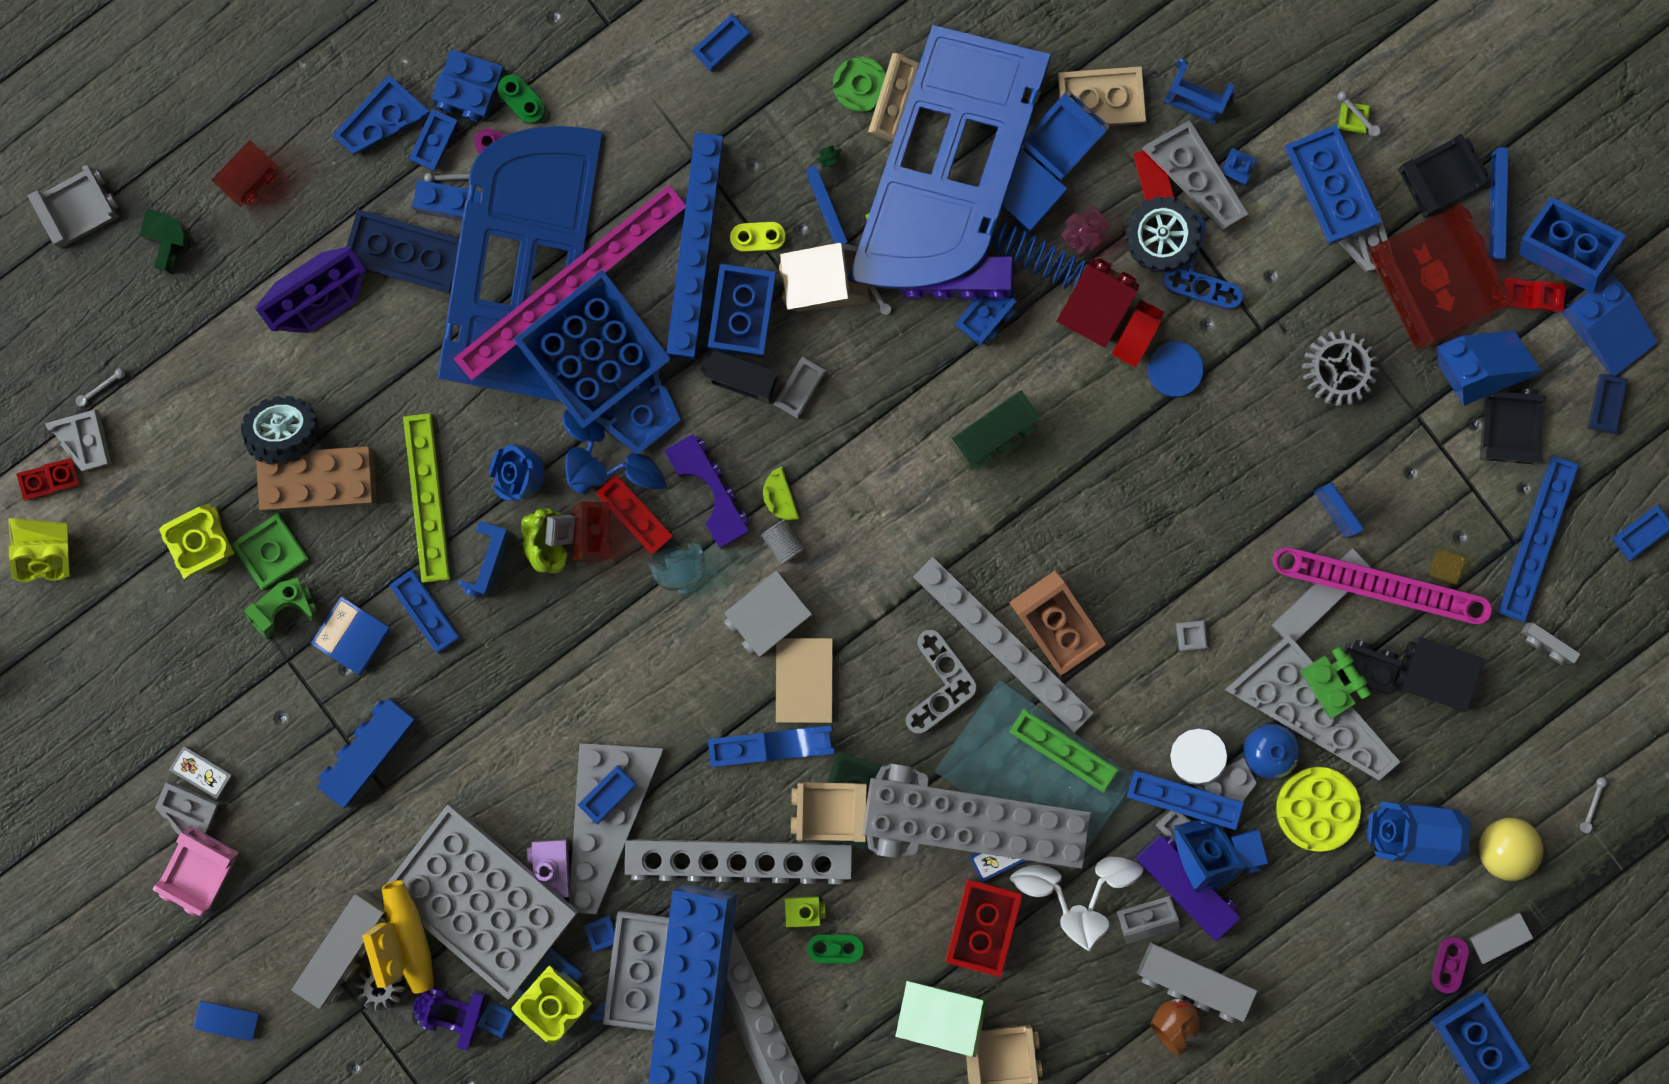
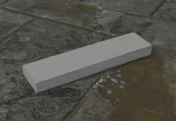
M1353 548L1340 559L1371 568ZM1315 583L1271 626L1282 638L1288 634L1296 642L1348 591Z

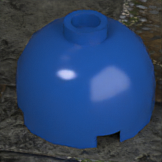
M506 445L504 449H498L491 460L490 477H494L496 486L492 487L500 498L507 501H517L530 498L540 490L545 476L544 464L541 457L533 449L523 445Z
M1263 724L1255 728L1246 737L1243 745V758L1255 775L1265 779H1280L1289 775L1297 766L1300 758V745L1296 736L1287 727L1279 724Z

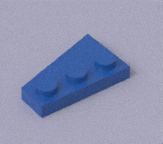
M388 75L332 136L355 156L430 114V111Z

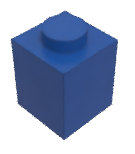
M1253 829L1228 836L1246 866L1244 869L1245 874L1262 870L1261 865L1268 863L1259 830Z

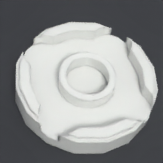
M1189 730L1180 735L1172 746L1170 755L1172 767L1178 777L1188 784H1210L1218 779L1226 768L1227 753L1225 745L1219 736L1209 730Z

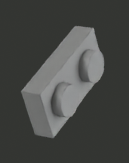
M1526 623L1520 632L1527 637L1525 641L1539 650L1543 647L1550 652L1549 657L1561 665H1564V663L1574 664L1580 656V653L1534 623Z

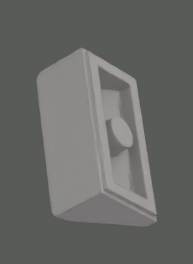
M1171 896L1117 911L1126 944L1180 928Z

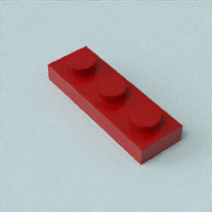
M617 475L596 492V495L652 555L673 538L669 531Z

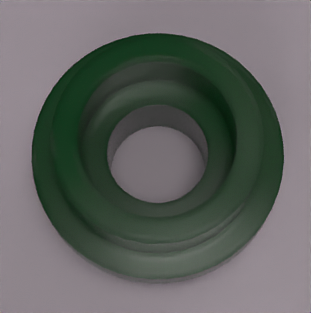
M834 145L818 151L820 156L816 158V162H820L822 168H825L842 160L840 154L842 150L841 148L835 149Z

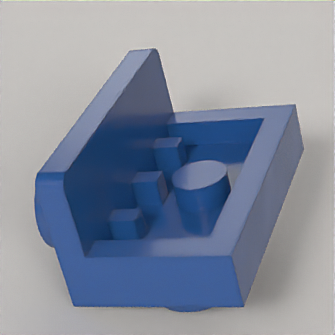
M978 297V300H975L958 319L955 326L979 346L984 341L989 344L999 333L996 329L1002 320L1007 323L1017 311L1014 308L1017 300L1013 297L1012 299L1006 297L1004 301H993L989 297Z

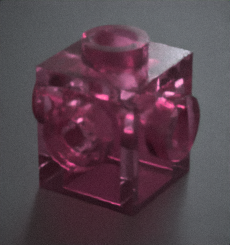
M1090 205L1080 215L1076 211L1065 221L1067 228L1062 232L1061 236L1068 246L1080 255L1087 248L1091 251L1094 250L1103 241L1101 235L1111 224L1093 205Z

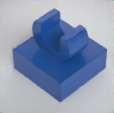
M1232 148L1221 171L1227 179L1245 186L1257 159Z

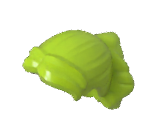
M550 508L538 509L535 513L524 516L521 522V533L524 539V553L532 567L538 572L556 574L564 569L568 553L563 548V545L549 546L545 544L547 517L561 515L560 512Z

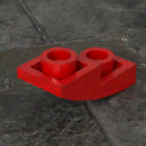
M72 458L16 473L23 501L43 497L79 485Z

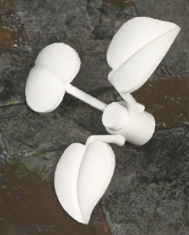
M1107 857L1100 860L1095 866V872L1101 878L1098 880L1088 910L1081 905L1073 906L1068 910L1062 889L1057 885L1061 881L1062 876L1052 867L1045 865L1023 867L1011 875L1010 881L1020 891L1034 897L1046 896L1055 890L1063 909V916L1060 920L1062 929L1077 944L1090 951L1109 929L1108 919L1102 914L1093 911L1102 885L1107 882L1114 888L1129 886L1142 876L1143 866L1122 857Z

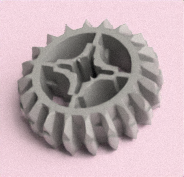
M1341 330L1337 339L1335 333L1331 331L1328 333V340L1324 336H1320L1318 338L1319 345L1312 343L1309 346L1315 354L1307 352L1304 355V358L1311 361V363H1304L1302 365V369L1310 370V373L1304 375L1303 379H1312L1313 381L1307 388L1308 390H1312L1315 387L1318 388L1315 394L1317 399L1326 394L1324 399L1326 404H1329L1333 397H1335L1336 406L1342 404L1343 398L1347 405L1353 403V397L1360 401L1363 399L1361 391L1366 394L1371 392L1370 387L1366 383L1375 384L1377 381L1374 377L1370 376V374L1379 372V368L1371 367L1372 363L1378 361L1377 357L1369 358L1368 356L1373 351V347L1370 346L1364 350L1362 347L1366 342L1364 338L1360 339L1357 343L1354 342L1356 333H1351L1348 339H1346L1345 331ZM1344 347L1336 359L1322 357V354L1328 348ZM1351 351L1360 361L1361 372L1351 362ZM1343 360L1342 363L1345 365L1343 368H1346V371L1338 376L1337 369L1334 366ZM1319 365L1329 373V386L1320 375ZM1343 378L1359 380L1356 386L1350 390H1337Z

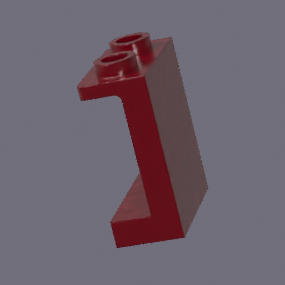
M1090 258L1056 322L1106 348L1140 285L1132 275L1126 272L1120 274L1111 269L1112 266L1108 262L1099 258L1097 260Z

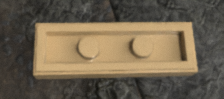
M892 53L868 130L869 133L894 142L920 63L901 54Z

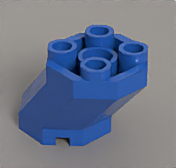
M1383 801L1379 805L1381 808L1369 815L1367 839L1371 845H1375L1378 851L1374 852L1378 858L1391 861L1455 866L1459 861H1464L1468 856L1471 822L1467 816H1463L1459 809Z

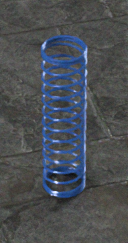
M986 219L983 220L980 233L982 231ZM1007 221L1003 222L989 246L990 248L1001 232L995 248V255L999 254L1011 236L1004 257H1010L1021 241L1014 260V264L1017 265L1031 245L1024 264V270L1031 265L1041 250L1034 268V275L1040 271L1051 254L1043 279L1048 278L1061 259L1053 284L1055 285L1060 280L1071 263L1063 284V290L1068 287L1081 268L1074 285L1075 288L1084 270L1085 260L1079 264L1068 281L1076 256L1074 255L1070 258L1058 276L1066 255V250H1064L1048 272L1056 251V245L1050 249L1038 267L1046 247V240L1041 243L1029 261L1037 239L1036 235L1033 236L1018 258L1027 235V230L1021 234L1009 252L1017 231V225L1012 228L999 248L1008 223Z

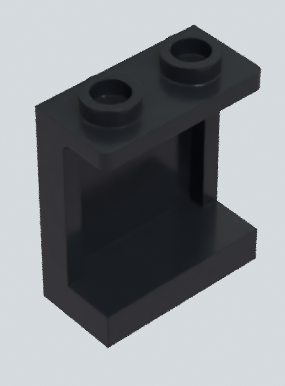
M1462 134L1457 135L1452 140L1414 160L1411 159L1397 169L1423 217L1481 188L1488 182L1486 168L1481 162H1477L1473 155L1474 147L1468 138H1464Z
M1505 388L1484 397L1479 460L1531 465L1542 463L1543 451H1539L1542 403L1546 402V396L1538 395V390L1522 389L1521 393H1510L1511 388Z
M1414 637L1413 642L1409 641L1405 648L1404 657H1407L1405 667H1401L1398 671L1396 683L1399 685L1397 690L1449 706L1461 712H1467L1484 658L1422 637Z

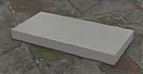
M618 911L603 1024L655 1031L669 917Z

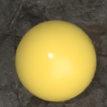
M1503 818L1493 822L1485 829L1480 838L1479 856L1482 864L1493 876L1505 881H1518L1529 877L1537 870L1543 858L1544 848L1539 833L1531 824L1518 818Z

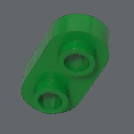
M507 75L500 80L498 93L501 99L524 123L537 124L544 118L545 106L542 100L520 77ZM510 84L516 85V90L513 93L507 92V87ZM529 104L535 105V110L532 113L525 111L526 106Z
M817 934L809 940L807 945L809 957L817 963H854L861 958L864 950L861 939L853 934ZM818 943H824L827 946L824 953L817 952L816 945ZM852 943L855 946V950L852 953L845 952V944Z

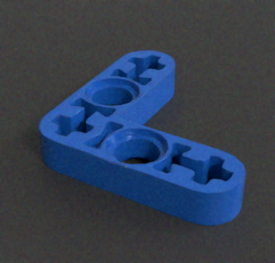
M1196 215L1200 224V248L1205 232V222L1200 216ZM1181 224L1178 231H1184ZM1178 236L1175 238L1174 244L1178 248L1182 243V241H1180V237L1184 238V236ZM1199 248L1194 254L1193 259L1190 262L1188 261L1183 268L1164 274V288L1172 294L1225 310L1236 308L1242 301L1243 294L1237 285L1193 271ZM1177 273L1182 281L1188 282L1189 277L1194 278L1190 285L1189 292H1186L1187 285L1179 284L1177 287H1173V282L1169 280V277H1173ZM1197 282H1207L1210 285V293L1206 296L1198 295L1195 291ZM1216 285L1220 286L1218 292L1227 293L1229 290H1232L1233 296L1237 297L1230 304L1226 303V298L1220 295L1216 296V300L1211 298L1216 291Z

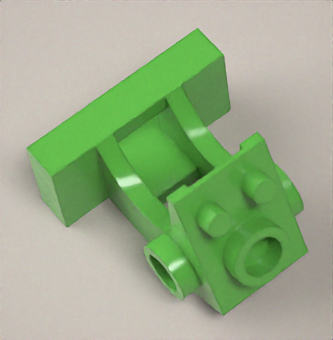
M298 578L278 583L255 605L252 603L244 612L247 620L267 640L275 633L274 618L283 608H297L310 621H313L312 613L316 612L314 603H307V600L312 598L306 583L300 585ZM288 593L294 594L292 597H285Z

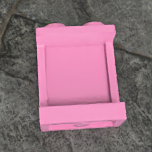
M190 825L180 833L176 841L179 844L162 878L155 884L153 890L159 893L163 900L175 902L182 906L188 914L202 917L211 909L239 852Z

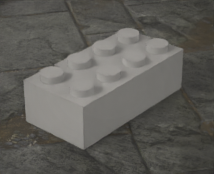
M365 890L356 893L291 991L318 1009L326 1005L331 1006L333 1002L335 1003L345 989L341 985L344 981L346 982L355 975L360 967V964L357 963L359 958L367 955L362 935L378 923H386L387 921L385 919L383 902Z

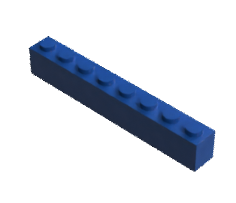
M695 133L666 352L670 358L696 361L724 148L723 136Z

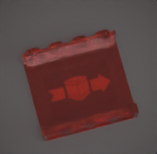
M1462 203L1367 249L1415 350L1423 348L1435 342V340L1501 307L1511 304L1509 291L1501 283L1497 275L1496 264L1488 257L1484 249V240L1476 232L1472 224L1471 213L1468 209L1464 208Z

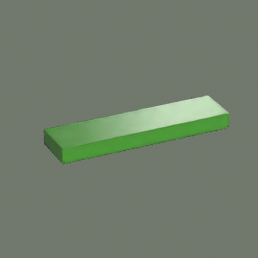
M1024 708L1009 730L1010 734L1103 793L1106 792L1119 771L1118 768Z

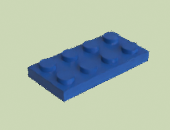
M1337 125L1285 145V152L1329 246L1381 226L1382 221Z

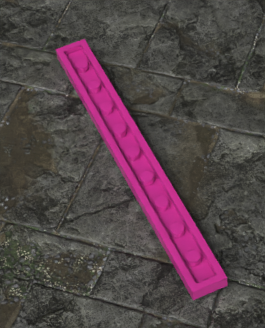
M668 185L454 357V361L472 381L516 345L513 341L515 336L598 271L603 270L606 273L685 209L686 205Z

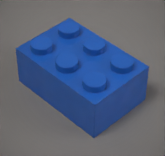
M1550 197L1523 236L1519 255L1594 294L1622 253L1626 235Z
M720 264L708 342L709 351L716 350L728 354L765 358L776 272Z
M1474 992L1430 1020L1469 1084H1505L1531 1068L1487 996L1482 992Z

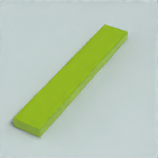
M431 413L404 416L422 583L451 580L433 417Z

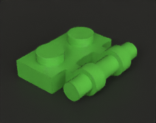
M1342 646L1332 650L1333 655L1337 659L1334 663L1331 664L1326 656H1322L1300 670V673L1329 719L1334 718L1356 704L1350 695L1353 691L1356 690L1361 699L1371 694L1366 686L1368 682L1365 677L1359 675L1352 664L1353 658L1350 654L1345 653ZM1340 669H1343L1350 680V683L1345 686L1336 673Z

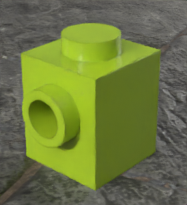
M819 895L785 897L786 927L820 926V919H825V902H819Z

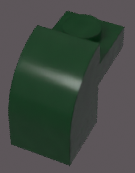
M146 208L139 235L146 240L160 243L154 268L160 272L172 274L173 268H176L179 263L180 253L177 252L178 248L186 250L190 248L188 232L172 216Z

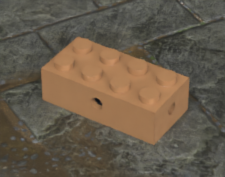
M368 446L311 450L307 455L303 454L300 456L301 459L294 462L290 460L287 461L288 464L280 465V463L269 465L266 464V461L259 462L256 460L259 510L277 512L377 505L374 449Z

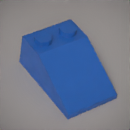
M1614 274L1605 277L1594 294L1587 291L1561 312L1611 376H1616L1657 344L1655 337L1631 295Z
M1514 330L1463 335L1437 346L1438 367L1463 406L1541 374L1540 368Z

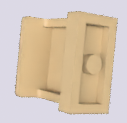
M798 782L797 788H792L791 805H797V817H791V834H796V840L798 841L837 840L865 842L862 830L866 811L867 784Z
M1031 1025L981 1030L976 1056L966 1055L969 1084H1038V1077H1043L1041 1060L1035 1059V1049H1039L1038 1031L1033 1032Z

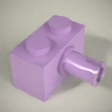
M568 839L533 841L532 847L527 848L528 865L533 864V873L562 898L569 897L570 865Z

